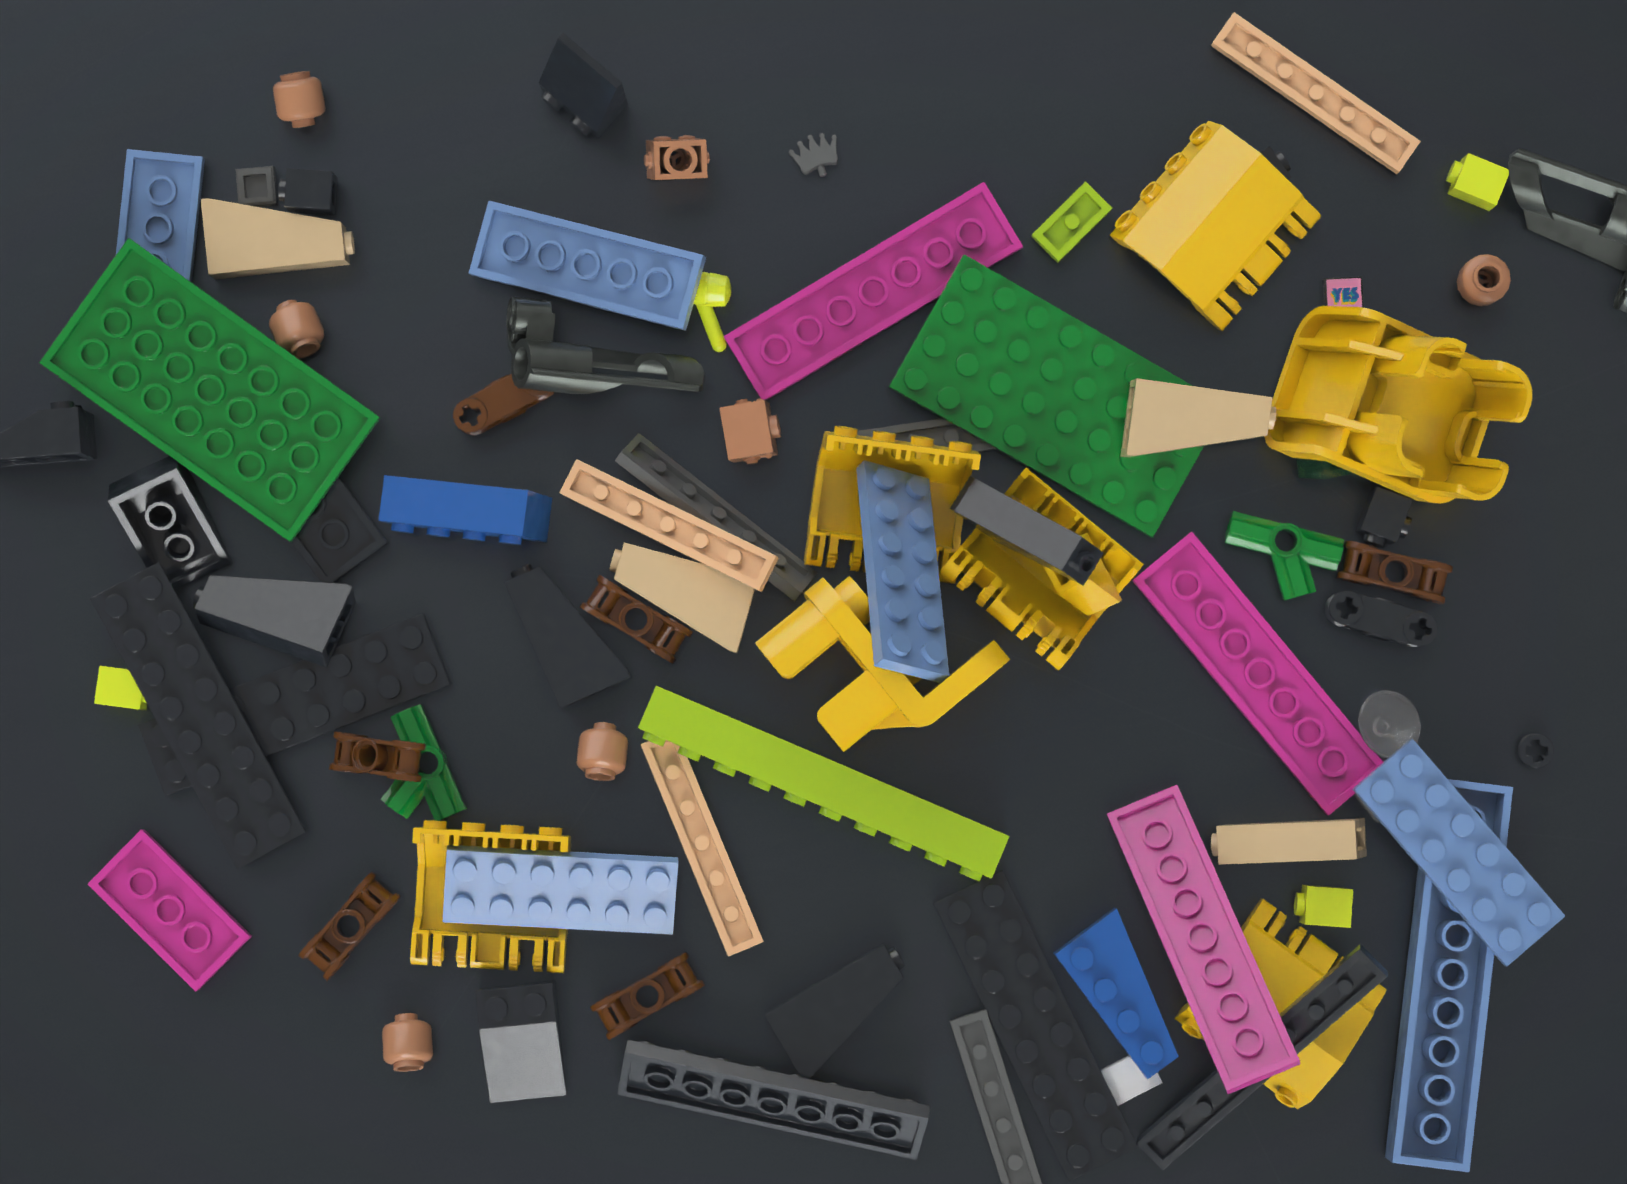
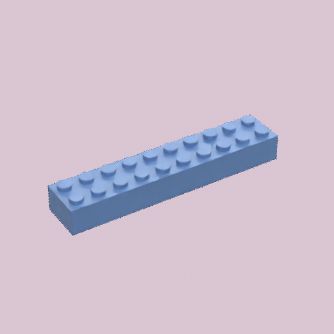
M1448 779L1500 841L1507 846L1513 787ZM1419 866L1385 1158L1397 1164L1470 1172L1494 954Z

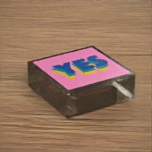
M1362 276L1324 278L1322 280L1324 306L1364 308Z

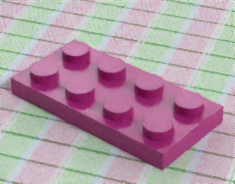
M141 829L88 883L195 992L252 937L145 829Z

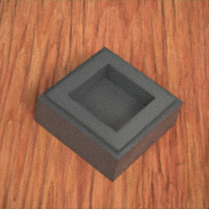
M274 166L235 169L238 204L255 207L278 205Z

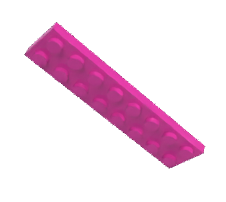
M982 182L724 336V339L760 399L767 401L938 299L962 255L965 254L990 268L1021 250L1023 245L985 182Z
M1193 532L1187 534L1132 580L1326 815L1329 816L1355 794L1352 789L1383 763Z
M1178 785L1107 813L1109 822L1227 1094L1300 1065L1298 1055Z

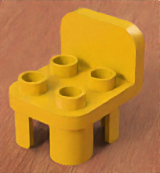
M1319 306L1304 317L1295 332L1272 399L1271 406L1276 407L1275 425L1272 430L1268 429V435L1264 436L1270 448L1293 458L1327 461L1417 501L1439 504L1452 501L1455 498L1483 501L1494 497L1501 490L1509 471V466L1505 462L1496 459L1477 458L1489 420L1523 422L1531 406L1532 387L1527 375L1520 368L1499 360H1481L1465 352L1467 344L1458 339L1430 336L1392 317L1368 308Z
M850 576L834 589L822 577L804 592V597L807 601L755 642L771 665L785 679L795 677L837 641H840L858 663L864 673L824 704L817 713L818 722L843 752L871 730L902 727L920 728L933 724L1010 660L997 642L993 640L952 672L942 683H939L922 697L913 686L922 678L874 666L872 638L870 632L865 627L870 622L868 597Z

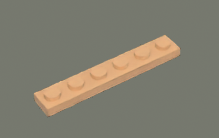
M1235 12L1211 44L1217 51L1395 174L1400 172L1421 142Z
M576 459L559 492L585 507L760 592L763 591L779 559L768 551Z
M667 740L663 747L650 741L640 744L727 956L729 957L764 942L688 758L677 753L680 748L679 745Z

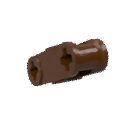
M512 374L493 381L481 391L459 402L454 409L453 419L462 432L467 435L477 436L499 424L518 417L530 407L549 398L554 392L517 388L512 380ZM470 408L476 413L481 411V414L477 416L478 424L472 426L469 422L463 423V420L467 418L466 411Z
M1345 541L1346 556L1342 571L1337 572V579L1411 595V597L1428 602L1445 603L1446 598L1443 596L1447 574L1452 573L1453 566L1433 560L1417 559L1380 550L1377 547L1359 542ZM1358 556H1360L1359 562H1358V566H1357V570L1355 571L1356 564H1357V560H1358ZM1390 562H1396L1403 567L1404 577L1399 583L1392 582L1386 577L1385 568Z
M598 575L596 578L597 586L587 602H582L579 607L608 625L610 623L643 643L647 649L674 664L676 661L674 655L685 637H691L693 631L667 615H661L627 594L628 592ZM606 592H609L603 605L599 608L598 605ZM638 608L646 613L647 624L643 629L634 631L627 627L625 617L630 610ZM674 631L675 633L667 647H663L669 634Z
M334 732L333 737L337 741L334 762L329 764V770L360 774L369 773L387 776L390 779L421 782L422 776L418 774L421 751L426 750V744L401 740L388 741L368 738L366 735Z
M370 872L352 892L348 901L327 925L307 943L298 956L302 959H309L324 972L323 978L328 981L349 958L354 948L374 925L385 917L401 896L398 893L392 894L376 880V874ZM369 891L372 892L377 898H379L381 900V903L377 901L371 894H369ZM347 915H352L359 921V931L353 937L345 936L340 929V922ZM318 949H319L322 953H324L331 961H329L325 956H323V955L318 951Z
M687 952L671 959L658 967L656 971L621 991L617 990L589 1006L592 1012L597 1011L608 1031L606 1033L608 1040L632 1028L640 1020L674 1001L677 1002L705 986L703 980H698L687 961L689 958ZM676 969L680 971L681 975L683 976L686 982V985H683V983L681 982L679 976L675 971ZM644 985L655 987L659 994L657 1002L649 1007L641 1005L636 998L638 989ZM609 1007L613 1009L616 1017L619 1020V1023L615 1021L613 1015L609 1010Z

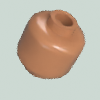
M310 71L280 75L281 81L273 86L278 118L283 121H292L293 128L315 125L314 117L321 116L326 109L321 81L316 77H311Z
M1490 254L1478 255L1470 259L1460 269L1457 277L1458 290L1462 298L1476 306H1488L1501 299L1508 291L1511 282L1510 271L1505 262Z
M296 300L284 301L277 306L276 312L269 320L270 331L275 342L298 359L308 357L319 350L320 343L325 336L324 328L315 308L311 304L297 302Z
M606 722L594 723L592 729L585 730L580 734L577 766L585 772L586 778L597 781L614 780L615 775L622 773L626 767L628 739L623 733L616 731V725Z
M403 1013L395 1015V1022L384 1026L382 1031L384 1061L393 1065V1070L399 1072L423 1069L424 1063L430 1061L433 1055L431 1025L425 1021L418 1020V1015L415 1013Z

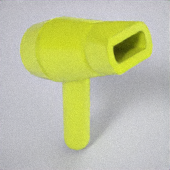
M702 272L694 305L698 309L713 350L723 352L726 349L727 343L713 307H724L727 305L731 296V283L728 276Z

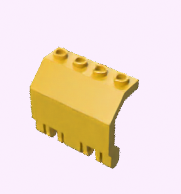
M1207 121L1206 124H1201L1192 132L1189 138L1190 142L1182 152L1174 154L1167 161L1164 167L1165 171L1157 181L1149 183L1142 190L1140 200L1132 210L1124 212L1115 223L1116 228L1110 236L1119 245L1134 251L1154 266L1191 301L1200 314L1217 329L1223 331L1233 320V317L1216 300L1235 315L1242 309L1239 303L1224 290L1233 281L1242 292L1253 296L1258 290L1241 271L1261 287L1283 262L1269 246L1284 258L1291 252L1288 245L1274 232L1283 224L1292 235L1302 239L1307 234V231L1301 224L1311 229L1321 218V214L1259 151L1223 125Z
M835 426L834 432L825 431L816 464L804 565L821 567L826 536H829L825 567H835L838 560L839 539L853 541L852 550L849 555L850 570L859 571L863 538L856 468L866 460L929 478L937 561L939 550L941 551L938 568L940 571L961 546L963 518L950 508L966 481L972 475V471L979 470L981 454L972 450V444L966 442L949 441V447L934 445V439L921 436H911V442L895 440L896 434L883 431H873L872 437L857 435L858 429L846 426ZM863 560V572H866L865 560ZM939 572L940 582L955 584L956 579L951 582Z
M1028 468L1022 471L1004 493L1006 496L1078 535L1088 533L1094 546L1103 552L1101 560L1118 593L1123 590L1144 565ZM978 528L974 529L939 571L951 582L961 572L965 575L956 585L962 591L968 588L972 582L983 590L975 601L981 607L984 606L990 597H993L994 601L986 611L1011 632L1022 621L1024 625L1016 634L1022 641L1024 638H1028L1033 631L1039 635L1042 640L1037 645L1035 652L1042 657L1052 646L1054 649L1046 658V661L1058 671L1072 656L1082 639L1107 609L1105 608L1087 616L1057 593L1043 565L994 541Z
M424 820L423 827L413 828L412 843L417 844L418 871L415 917L411 938L410 963L412 965L429 964L431 934H433L432 965H442L445 953L444 935L458 936V948L456 950L457 967L466 968L469 936H472L470 968L504 970L507 938H510L509 970L518 971L521 962L520 940H534L535 947L532 957L534 972H543L545 941H548L547 972L564 973L568 929L445 923L442 920L447 845L570 852L571 836L562 835V828L539 827V834L524 833V826L501 825L500 832L485 831L484 823L462 822V830L446 829L447 821Z
M1262 898L1253 908L1241 929L1280 1014L1329 971L1338 953L1313 934H1309L1302 942L1307 933V930L1302 926H1299L1290 934L1289 940L1285 945L1278 941L1275 936L1285 924L1287 915L1279 911L1264 930L1277 908ZM1340 957L1333 965V967L1336 966L1342 959H1344V957ZM1378 984L1297 1054L1300 1065L1272 1076L1264 1085L1275 1093V1097L1282 1104L1288 1107L1300 1109L1310 1103L1343 1065L1373 1017L1374 1011L1387 989ZM1186 1003L1181 1007L1174 1019L1182 1024V1028L1187 1034L1197 1039H1203L1190 1006Z

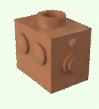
M683 135L678 137V139L658 136L654 140H646L644 165L647 167L648 179L708 178L707 164H709L710 156L709 152H707L706 139L695 138L692 135Z
M748 399L737 400L734 405L720 407L729 461L733 463L743 461L749 465L758 463L760 458L766 457L769 459L772 456L778 455L776 438L781 437V428L778 416L771 415L769 402L762 399H757L753 402L748 401Z

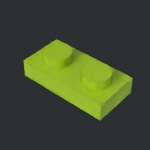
M1085 181L1031 237L1058 263L1112 210V207Z

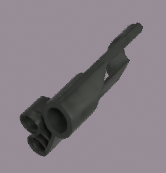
M1521 148L1509 155V176L1517 203L1524 211L1528 230L1624 271L1613 308L1627 313V185ZM1541 174L1605 195L1613 204V209L1606 225L1599 226L1548 208L1543 194Z
M512 296L509 299L506 319L508 349L512 354V380L517 388L569 394H591L622 384L696 392L703 391L705 372L703 367L691 357L656 352L636 354L596 348L590 345L553 341L555 313H552L551 301ZM592 367L667 375L668 380L593 373Z

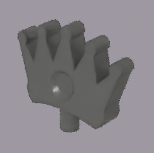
M823 133L819 135L820 146L814 141L812 135H808L809 150L803 145V142L799 141L797 145L800 148V156L795 154L793 150L789 151V155L801 168V172L804 175H808L817 169L820 177H824L827 175L824 166L837 165L836 135H832L830 146Z

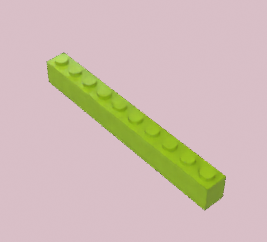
M655 686L638 726L639 729L645 731L642 736L645 740L662 747L666 740L680 746L678 754L699 762L701 755L715 761L713 768L734 777L736 770L751 776L748 781L749 784L768 792L773 785L786 791L784 799L803 807L807 800L821 806L819 814L838 822L842 815L856 821L854 828L875 837L877 830L891 836L890 844L909 852L912 845L926 851L925 859L944 867L947 860L961 865L960 874L979 882L982 875L992 879L1010 837L658 686Z

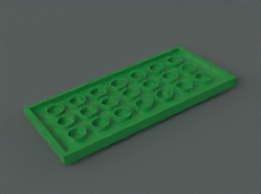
M130 238L126 240L39 362L289 542H292L381 418Z
M965 254L962 255L888 387L1150 538L1155 535L1204 447L1199 446L1134 457H1122L1121 449L1130 381L1138 378L1188 386L1192 385Z

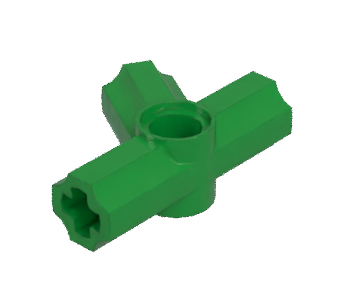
M1236 511L1231 513L1224 541L1225 544L1271 556L1283 601L1316 592L1309 565L1337 571L1344 548V539L1298 528L1291 523H1279ZM1279 531H1286L1293 538V546L1288 552L1280 550L1275 544V537Z
M422 704L391 716L400 740L426 744V750L421 751V756L426 752L435 754L438 759V767L432 774H426L419 766L418 774L422 776L421 782L395 779L381 800L406 819L411 816L424 797L435 821H441L466 810L467 808L449 769L447 757L439 746Z

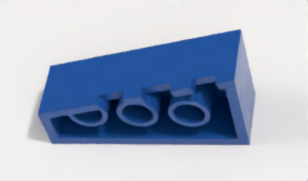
M384 475L378 521L390 523L391 531L414 533V527L427 528L426 534L432 536L449 537L450 531L462 532V538L469 540L485 541L486 536L499 537L498 542L521 545L522 540L547 543L552 497L522 489Z
M1117 908L1111 909L1053 953L1146 1079L1151 1078L1179 1057Z

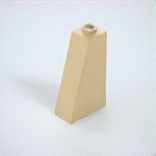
M209 198L201 199L208 275L215 280L350 265L349 254H355L352 231L346 232V227L342 222Z
M1136 378L1130 381L1121 456L1134 457L1267 436L1268 429L1272 430L1275 425L1276 407L1271 406L1272 397Z
M625 542L622 550L615 549L610 565V571L616 572L615 581L728 651L738 653L755 592L754 588L702 563Z
M1365 818L1216 826L1217 833H1212L1211 835L1212 855L1218 856V865L1354 860L1367 856Z

